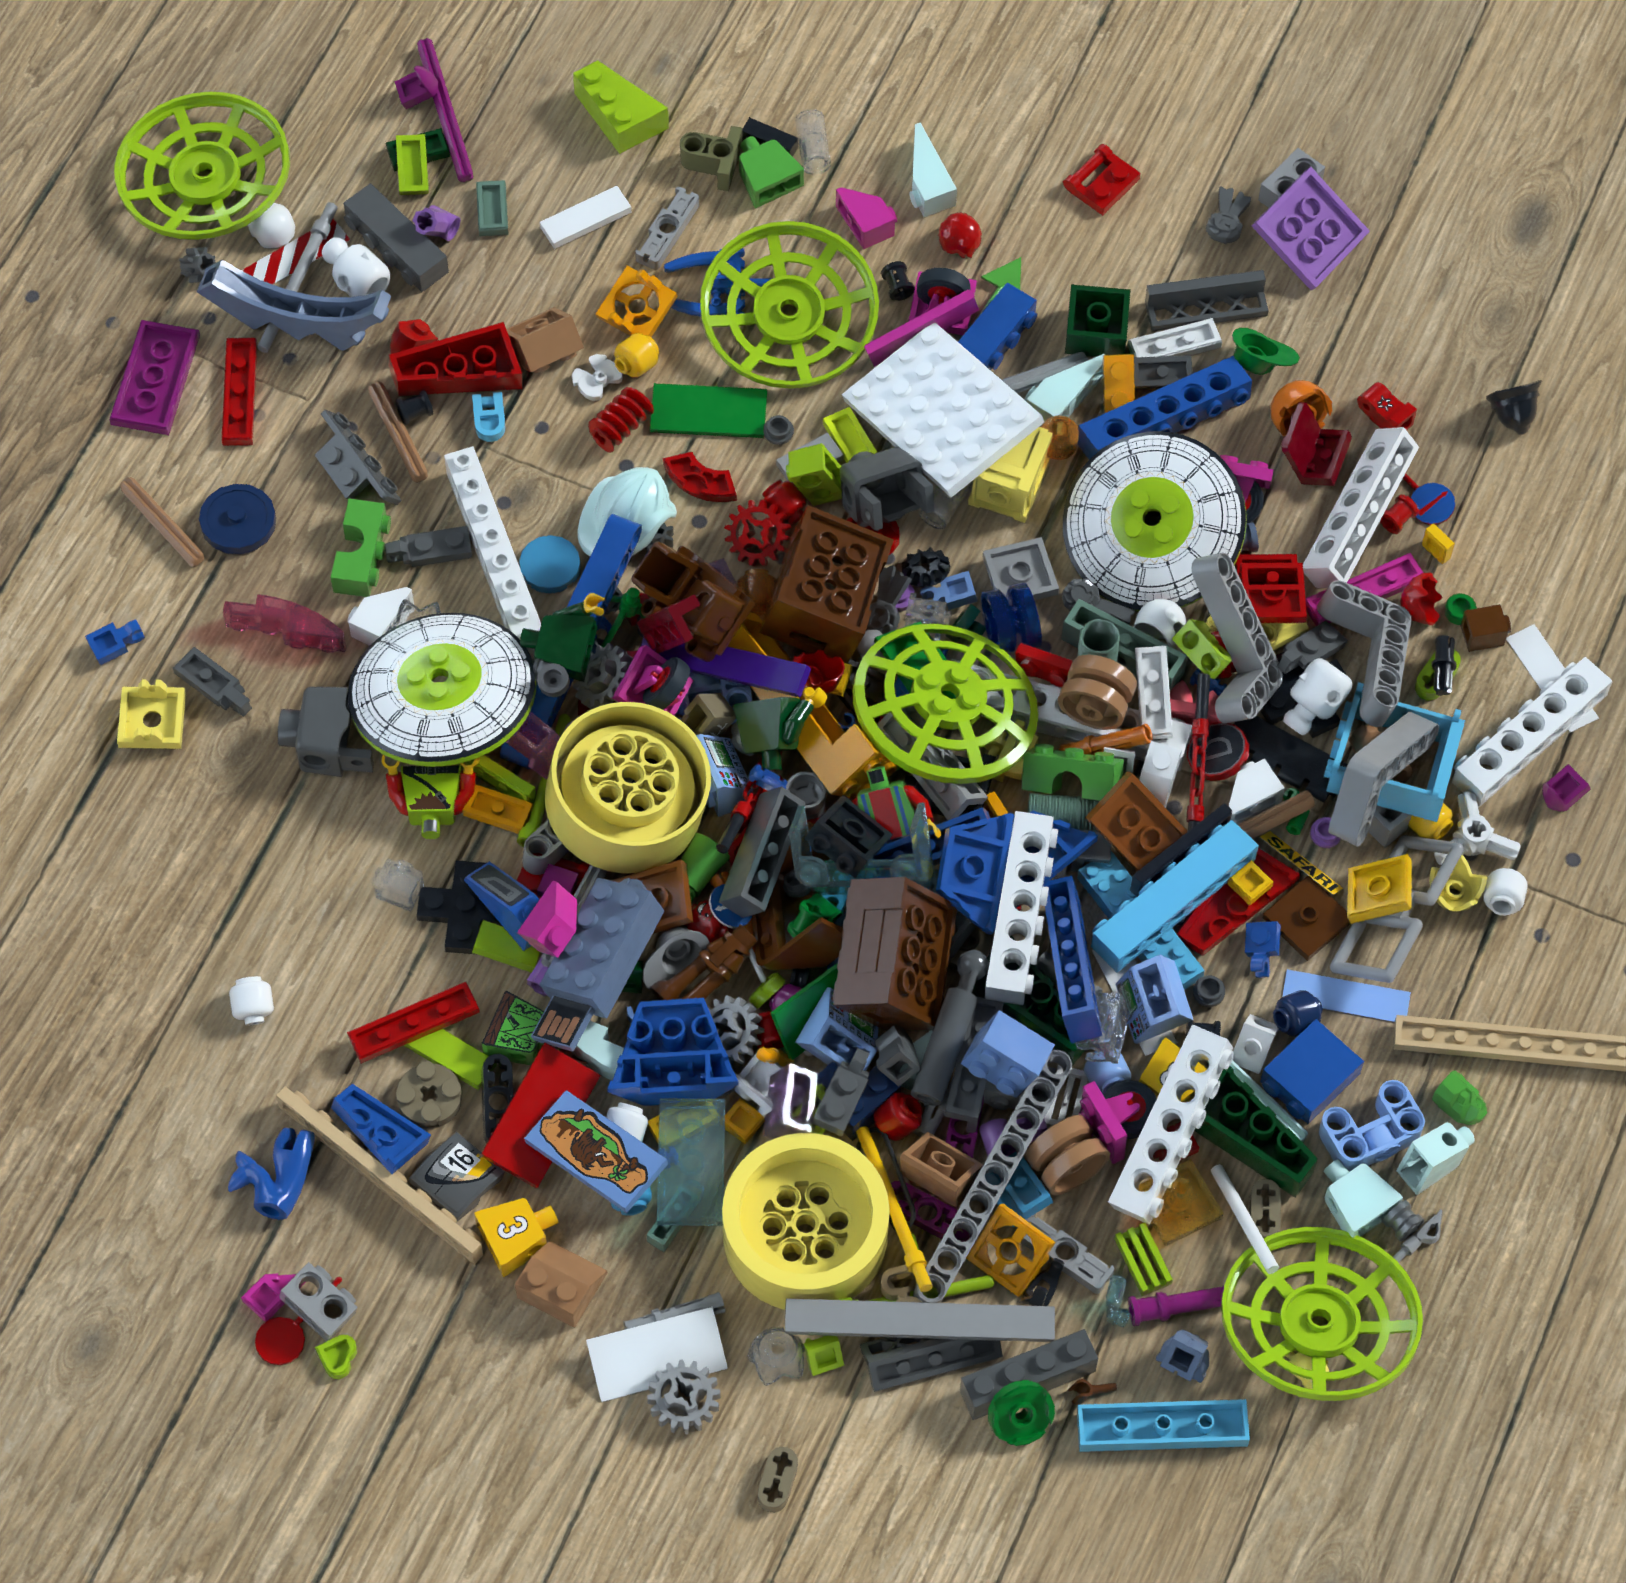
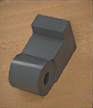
M898 1024L892 1026L875 1040V1045L880 1052V1058L876 1060L877 1068L897 1086H900L921 1070L912 1039ZM907 1063L909 1065L908 1068L900 1073L901 1067Z

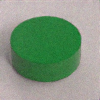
M1458 593L1448 598L1444 613L1451 623L1461 625L1464 611L1477 609V606L1472 597Z

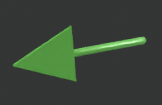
M1021 257L981 276L982 279L993 284L997 289L980 314L1007 282L1020 290Z

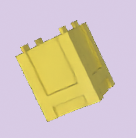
M1038 427L973 480L968 505L977 508L982 507L1026 523L1049 466L1050 458H1047V452L1053 433L1048 432V429Z

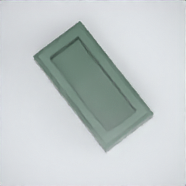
M505 180L476 182L479 236L509 235Z

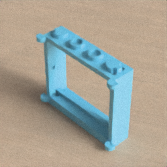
M1361 682L1357 684L1353 702L1346 701L1341 719L1347 721L1340 720L1336 738L1341 739V741L1334 740L1330 758L1335 760L1328 759L1324 777L1330 778L1326 791L1334 794H1339L1346 767L1340 765L1354 719L1363 721L1359 712L1364 683ZM1398 702L1382 727L1389 728L1405 714L1412 712L1439 725L1438 734L1435 739L1436 742H1439L1426 790L1390 780L1382 786L1377 806L1434 822L1438 821L1465 720L1459 719L1462 710L1455 709L1454 716L1451 717Z

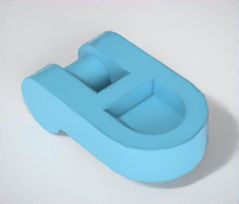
M494 392L493 396L481 397V394H472L477 436L486 442L499 440L505 433L502 392ZM483 408H495L494 410L483 411Z

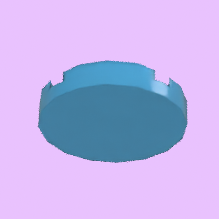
M553 535L538 537L529 542L522 550L519 560L524 580L537 592L548 594L562 592L567 589L568 585L577 580L581 569L579 552L575 546L563 537Z

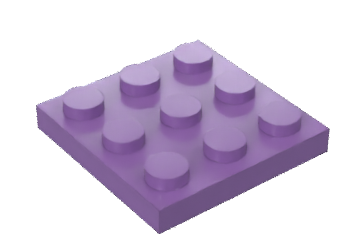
M1311 166L1252 225L1256 232L1310 290L1315 289L1370 232Z

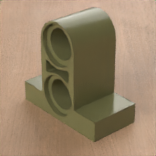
M731 126L727 138L698 132L686 133L680 139V162L682 166L691 171L716 175L717 189L729 192L741 152L740 145L743 142L742 128Z

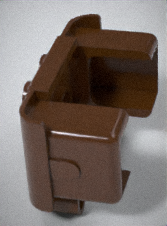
M655 542L631 578L633 584L649 597L641 606V613L645 617L691 595H696L700 606L682 615L689 630L694 634L693 639L686 642L685 650L704 662L712 661L716 654L719 656L723 654L756 605L743 591L701 557L684 546H680L676 551L662 542Z

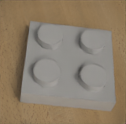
M1042 537L983 551L982 557L999 608L1059 595V586Z

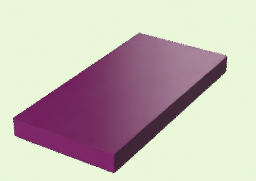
M141 320L109 419L111 425L164 435L170 434L200 338L199 330Z

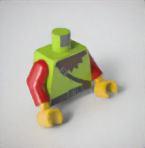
M385 755L381 757L383 766L388 769V773L385 776L389 798L400 814L409 816L411 825H421V836L425 839L439 838L440 825L454 824L456 815L463 813L464 806L474 794L476 773L473 771V767L479 763L480 757L474 759L472 764L464 762L457 766H401V772L397 770L400 761H397L394 765H388L385 763Z

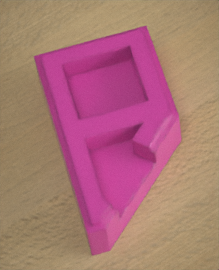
M264 1274L241 1297L242 1302L263 1321H268L285 1304L279 1298L280 1292L296 1274ZM303 1282L302 1284H300L299 1289H300L306 1282Z

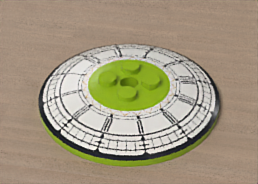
M1150 431L1136 433L1116 440L1102 448L1078 472L1069 489L1064 505L1063 537L1067 553L1077 573L1082 579L1087 578L1099 589V595L1105 600L1133 609L1134 611H1140L1144 604L1155 599H1167L1183 608L1202 599L1192 575L1191 567L1194 559L1223 552L1229 555L1235 565L1242 550L1246 533L1245 501L1238 481L1229 466L1216 452L1203 443L1173 432ZM1150 511H1157L1161 514V520L1155 526H1149L1144 522L1145 515Z
M439 613L418 617L402 623L373 642L360 657L352 672L348 688V704L351 717L360 735L368 744L383 755L411 765L428 767L448 766L479 758L511 738L524 723L531 711L536 695L537 682L529 651L526 647L520 646V639L509 629L497 622L477 615ZM436 677H447V680L444 682H433Z

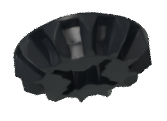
M931 547L927 551L918 549L916 554H907L906 561L901 562L902 574L911 578L910 584L917 587L936 585L942 582L950 572L949 558L944 556L942 550L934 552ZM927 563L930 566L929 571L921 566V564Z

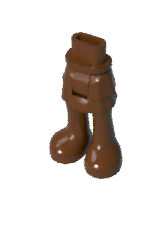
M740 924L731 933L726 931L724 937L722 936L708 943L706 949L698 952L699 955L677 975L669 980L657 981L650 989L659 1000L678 999L682 991L707 969L710 973L690 992L680 998L706 999L723 983L729 982L732 974H737L745 957L750 956L749 950L758 941Z

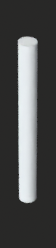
M1220 1164L1214 1166L1211 1169V1173L1268 1274L1278 1271L1279 1266L1225 1169Z

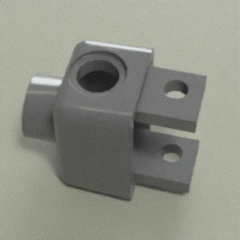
M894 447L875 454L867 451L859 452L848 463L840 467L842 502L845 511L857 525L861 527L870 526L874 531L882 529L883 523L901 519L905 514L920 508L926 513L935 511L933 484L923 476L922 464L900 447Z
M307 687L303 693L301 710L281 709L278 723L279 746L295 747L299 767L302 771L342 777L344 770L373 773L374 761L372 750L347 748L352 718L348 704V687Z

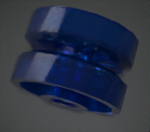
M1021 582L1009 585L1006 597L998 588L982 592V616L987 637L990 641L999 645L1000 649L1005 650L1009 655L1015 653L1017 644L1019 646L1020 643L1037 649L1042 646L1039 615L1035 600L1027 583Z

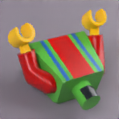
M884 766L866 771L870 788L860 790L858 798H855L852 802L891 832L893 836L890 839L918 833L922 840L928 843L926 835L930 830H933L935 836L940 838L941 831L933 823L934 818L929 802L913 786L906 785L903 780L889 783Z

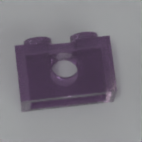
M789 1063L770 1076L768 1097L771 1098L773 1105L772 1111L765 1115L763 1136L775 1139L789 1134L811 1133L818 1073ZM802 1103L799 1115L793 1117V1107Z

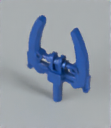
M743 248L740 249L727 261L740 273L741 269H745V261L741 258L745 255V250ZM720 251L700 252L677 258L664 264V271L671 273L690 267L708 266ZM720 272L715 278L711 290L713 298L711 299V304L709 303L710 315H727V303H721L720 296L721 294L729 296L733 282L724 275H721ZM773 278L749 279L758 286L762 287L767 281ZM741 289L737 298L736 314L744 313L742 310L745 307V299L741 300V296H745L743 289ZM676 299L671 306L672 309L701 317L700 303Z

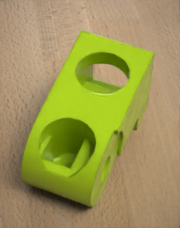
M1189 619L1172 640L1204 674H1208L1210 678L1216 679L1229 665L1232 658L1218 644L1219 642L1210 633V627L1204 621Z

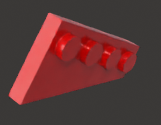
M1258 848L1256 859L1253 862L1273 881V887L1249 906L1227 882L1195 909L1177 933L1178 937L1187 947L1204 956L1298 881L1300 874Z

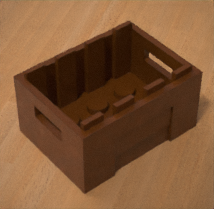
M807 505L789 539L759 633L809 653H815L821 649L827 656L831 658L838 656L844 663L848 664L865 635L872 610H869L879 575L887 563L894 539ZM833 561L841 564L842 566L834 565ZM824 583H831L834 586V590L827 589ZM792 630L826 644L824 646L822 644H819L817 642L792 633Z
M906 877L851 879L847 894V911L843 922L841 936L843 940L841 950L839 951L838 975L834 986L833 1005L885 1031L895 1024L901 1026L905 1031L933 1030L944 1000L951 938L954 936L957 909L949 900Z

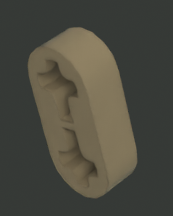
M1261 1179L1255 1182L1250 1194L1249 1214L1263 1238L1278 1233L1281 1225V1191L1277 1183L1269 1179ZM1264 1189L1268 1190V1195L1271 1196L1268 1207L1263 1206V1198L1260 1196L1261 1191ZM1263 1215L1268 1216L1267 1224L1270 1226L1268 1233L1262 1232V1227L1259 1226Z
M788 1447L775 1448L768 1456L758 1488V1502L762 1509L767 1512L775 1513L781 1511L786 1506L797 1473L798 1459L795 1452ZM782 1457H786L791 1467L785 1466L782 1476H778L777 1463L774 1461L780 1462ZM774 1483L779 1484L778 1495L782 1498H775L774 1502H768V1495L764 1493H770Z

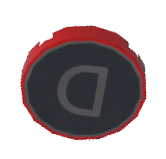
M1222 722L1210 724L1205 750V780H1225L1240 771V766L1244 761L1246 763L1249 757V743L1243 731L1236 725L1224 724ZM1193 737L1187 747V760L1191 768ZM1198 738L1197 745L1202 746V738ZM1197 754L1196 767H1200L1201 754Z

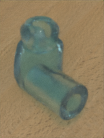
M1114 1275L1110 1278L1106 1294V1316L1111 1325L1117 1324L1120 1327H1125L1128 1323L1130 1312L1126 1309H1121L1127 1281L1119 1275Z

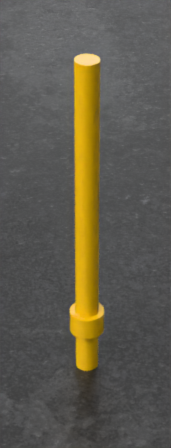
M866 1126L860 1127L856 1133L865 1156L874 1165L884 1182L889 1200V1215L905 1252L904 1261L907 1269L914 1274L920 1291L928 1292L933 1286L926 1271V1259L923 1252L917 1249L869 1128Z

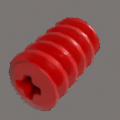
M625 387L620 395L615 396L613 401L605 406L604 410L597 413L596 418L589 421V432L603 450L611 453L614 451L612 443L619 446L622 443L621 436L627 438L631 435L629 428L636 430L639 427L637 420L644 422L647 419L645 412L650 415L654 413L653 405L638 390Z

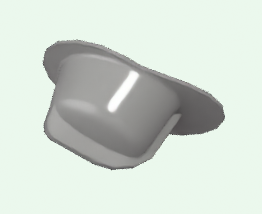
M676 927L665 931L656 942V951L649 957L643 968V981L646 987L650 989L657 981L669 980L690 965L699 955L698 952L706 949V945L709 943L707 937L701 932L689 930L687 927Z

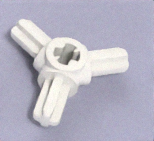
M1467 791L1458 795L1457 801L1461 820L1458 821V830L1453 833V840L1450 842L1463 845L1464 851L1462 855H1484L1486 851H1489L1507 859L1515 860L1520 850V844L1493 833L1494 828L1490 827L1485 817L1479 814L1474 793ZM1435 852L1434 857L1437 863L1442 865L1447 854Z

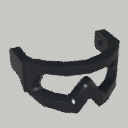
M1054 1258L1050 1268L1043 1270L1032 1280L1025 1289L1024 1296L1018 1302L1023 1305L1049 1306L1057 1289L1065 1263L1060 1259ZM1042 1279L1050 1285L1049 1291L1042 1286H1037Z

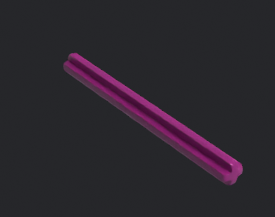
M429 38L420 39L417 42L423 67L429 70L438 80V89L433 100L457 178L460 182L471 181L474 177L473 170L433 42Z

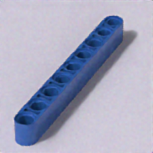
M615 514L610 515L567 607L583 602L588 594L595 593L605 598L604 601L599 602L597 605L604 609L605 614L638 543L642 531L641 524ZM595 614L590 615L594 616L597 624V629L604 614L602 616H597ZM569 678V688L558 697H549L543 694L537 682L536 695L531 711L518 731L502 744L500 751L501 759L529 770L533 767L574 679Z

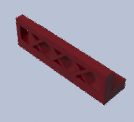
M695 594L662 608L637 622L649 647L659 654L693 639L682 615L700 606Z

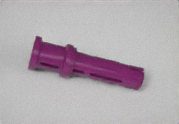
M1224 1285L1222 1287L1168 1296L1166 1293L1156 1292L1155 1296L1139 1299H1136L1135 1296L1128 1297V1310L1132 1325L1139 1326L1140 1322L1155 1319L1164 1322L1170 1319V1315L1221 1307Z

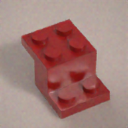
M1240 554L1235 563V569L1260 623H1306L1303 563H1298L1297 554Z

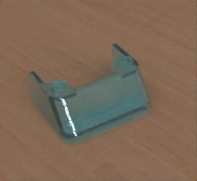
M918 803L910 826L913 854H901L894 859L871 860L868 866L856 878L849 873L840 872L834 861H822L812 856L810 842L805 839L809 833L805 806H798L789 829L795 875L801 884L820 895L848 894V888H850L851 879L906 877L927 889L931 887L934 879V866L925 803Z

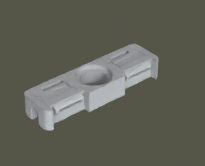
M675 188L676 196L667 210L662 208L649 228V238L641 250H635L638 263L654 270H658L699 208L698 194L691 192L689 195L686 194L685 188ZM666 223L675 226V230L670 233H664L659 228Z
M1036 1214L1026 1219V1221L1056 1242L1048 1254V1262L1052 1263L1054 1258L1060 1259L1055 1251L1059 1246L1067 1245L1073 1249L1074 1256L1069 1260H1062L1065 1263L1062 1271L1095 1294H1099L1104 1289L1106 1281H1110L1113 1276V1265L1108 1268L1107 1264L1091 1253H1087L1086 1246L1061 1229L1057 1233L1056 1229L1038 1217L1035 1218ZM1026 1234L1021 1243L1034 1251L1032 1241Z

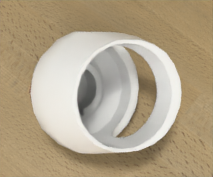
M1155 599L1143 605L1136 616L1133 627L1155 639H1165L1170 647L1177 650V644L1172 638L1186 624V617L1183 610L1176 603L1167 599Z

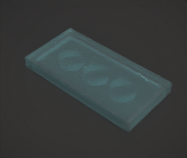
M660 1098L658 1153L667 1159L668 1165L658 1176L657 1225L723 1226L725 1099Z

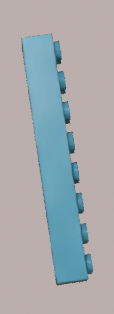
M1112 851L1109 863L1090 862L1078 870L1077 879L1108 919L1116 915V910L1126 900L1132 902L1136 898L1130 891L1132 876ZM1172 928L1138 955L1142 962L1158 955L1174 960L1184 990L1204 976L1205 970Z
M1246 1399L1083 1404L1077 1407L1079 1452L1248 1447L1250 1441Z

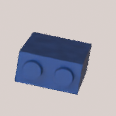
M1315 1019L1263 1069L1260 1082L1263 1089L1271 1097H1278L1286 1104L1287 1110L1293 1117L1302 1119L1309 1124L1361 1074L1364 1061Z

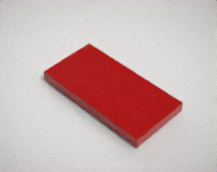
M544 1043L480 1156L530 1186L538 1188L552 1161L526 1144L524 1138L566 1090L586 1103L601 1075L549 1044Z

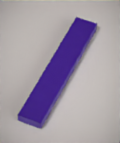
M643 638L641 646L647 645L649 647L647 641ZM686 643L659 653L666 660L672 657L680 658L689 666L690 672L800 698L811 668L806 664L727 647L721 656L716 654L710 662H704L687 653L685 650Z

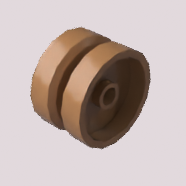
M1088 654L1075 658L1068 672V681L1063 684L1058 696V704L1061 710L1071 719L1082 725L1102 730L1117 729L1124 721L1128 703L1132 701L1137 688L1135 676L1125 666L1102 656Z
M1074 1115L1053 1125L1038 1136L1025 1152V1158L1032 1168L1037 1172H1043L1041 1181L1049 1193L1054 1196L1064 1194L1082 1185L1098 1173L1110 1159L1111 1153L1102 1140L1092 1138L1094 1129L1083 1115Z

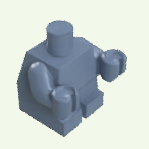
M1186 1330L1177 1331L1175 1335L1164 1342L1156 1356V1361L1162 1362L1160 1366L1173 1373L1175 1370L1178 1371L1177 1375L1188 1381L1195 1379L1201 1383L1206 1377V1371L1209 1367L1208 1342Z

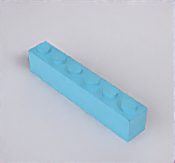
M1233 820L1224 827L1218 825L1211 831L1208 840L1201 845L1198 843L1193 845L1181 862L1178 864L1176 862L1171 863L1163 871L1162 877L1155 883L1150 881L1144 885L1139 892V896L1132 902L1130 900L1123 902L1116 910V915L1108 921L1106 919L1101 920L1092 930L1091 948L1118 973L1224 886L1228 879L1251 860L1254 861L1259 845Z

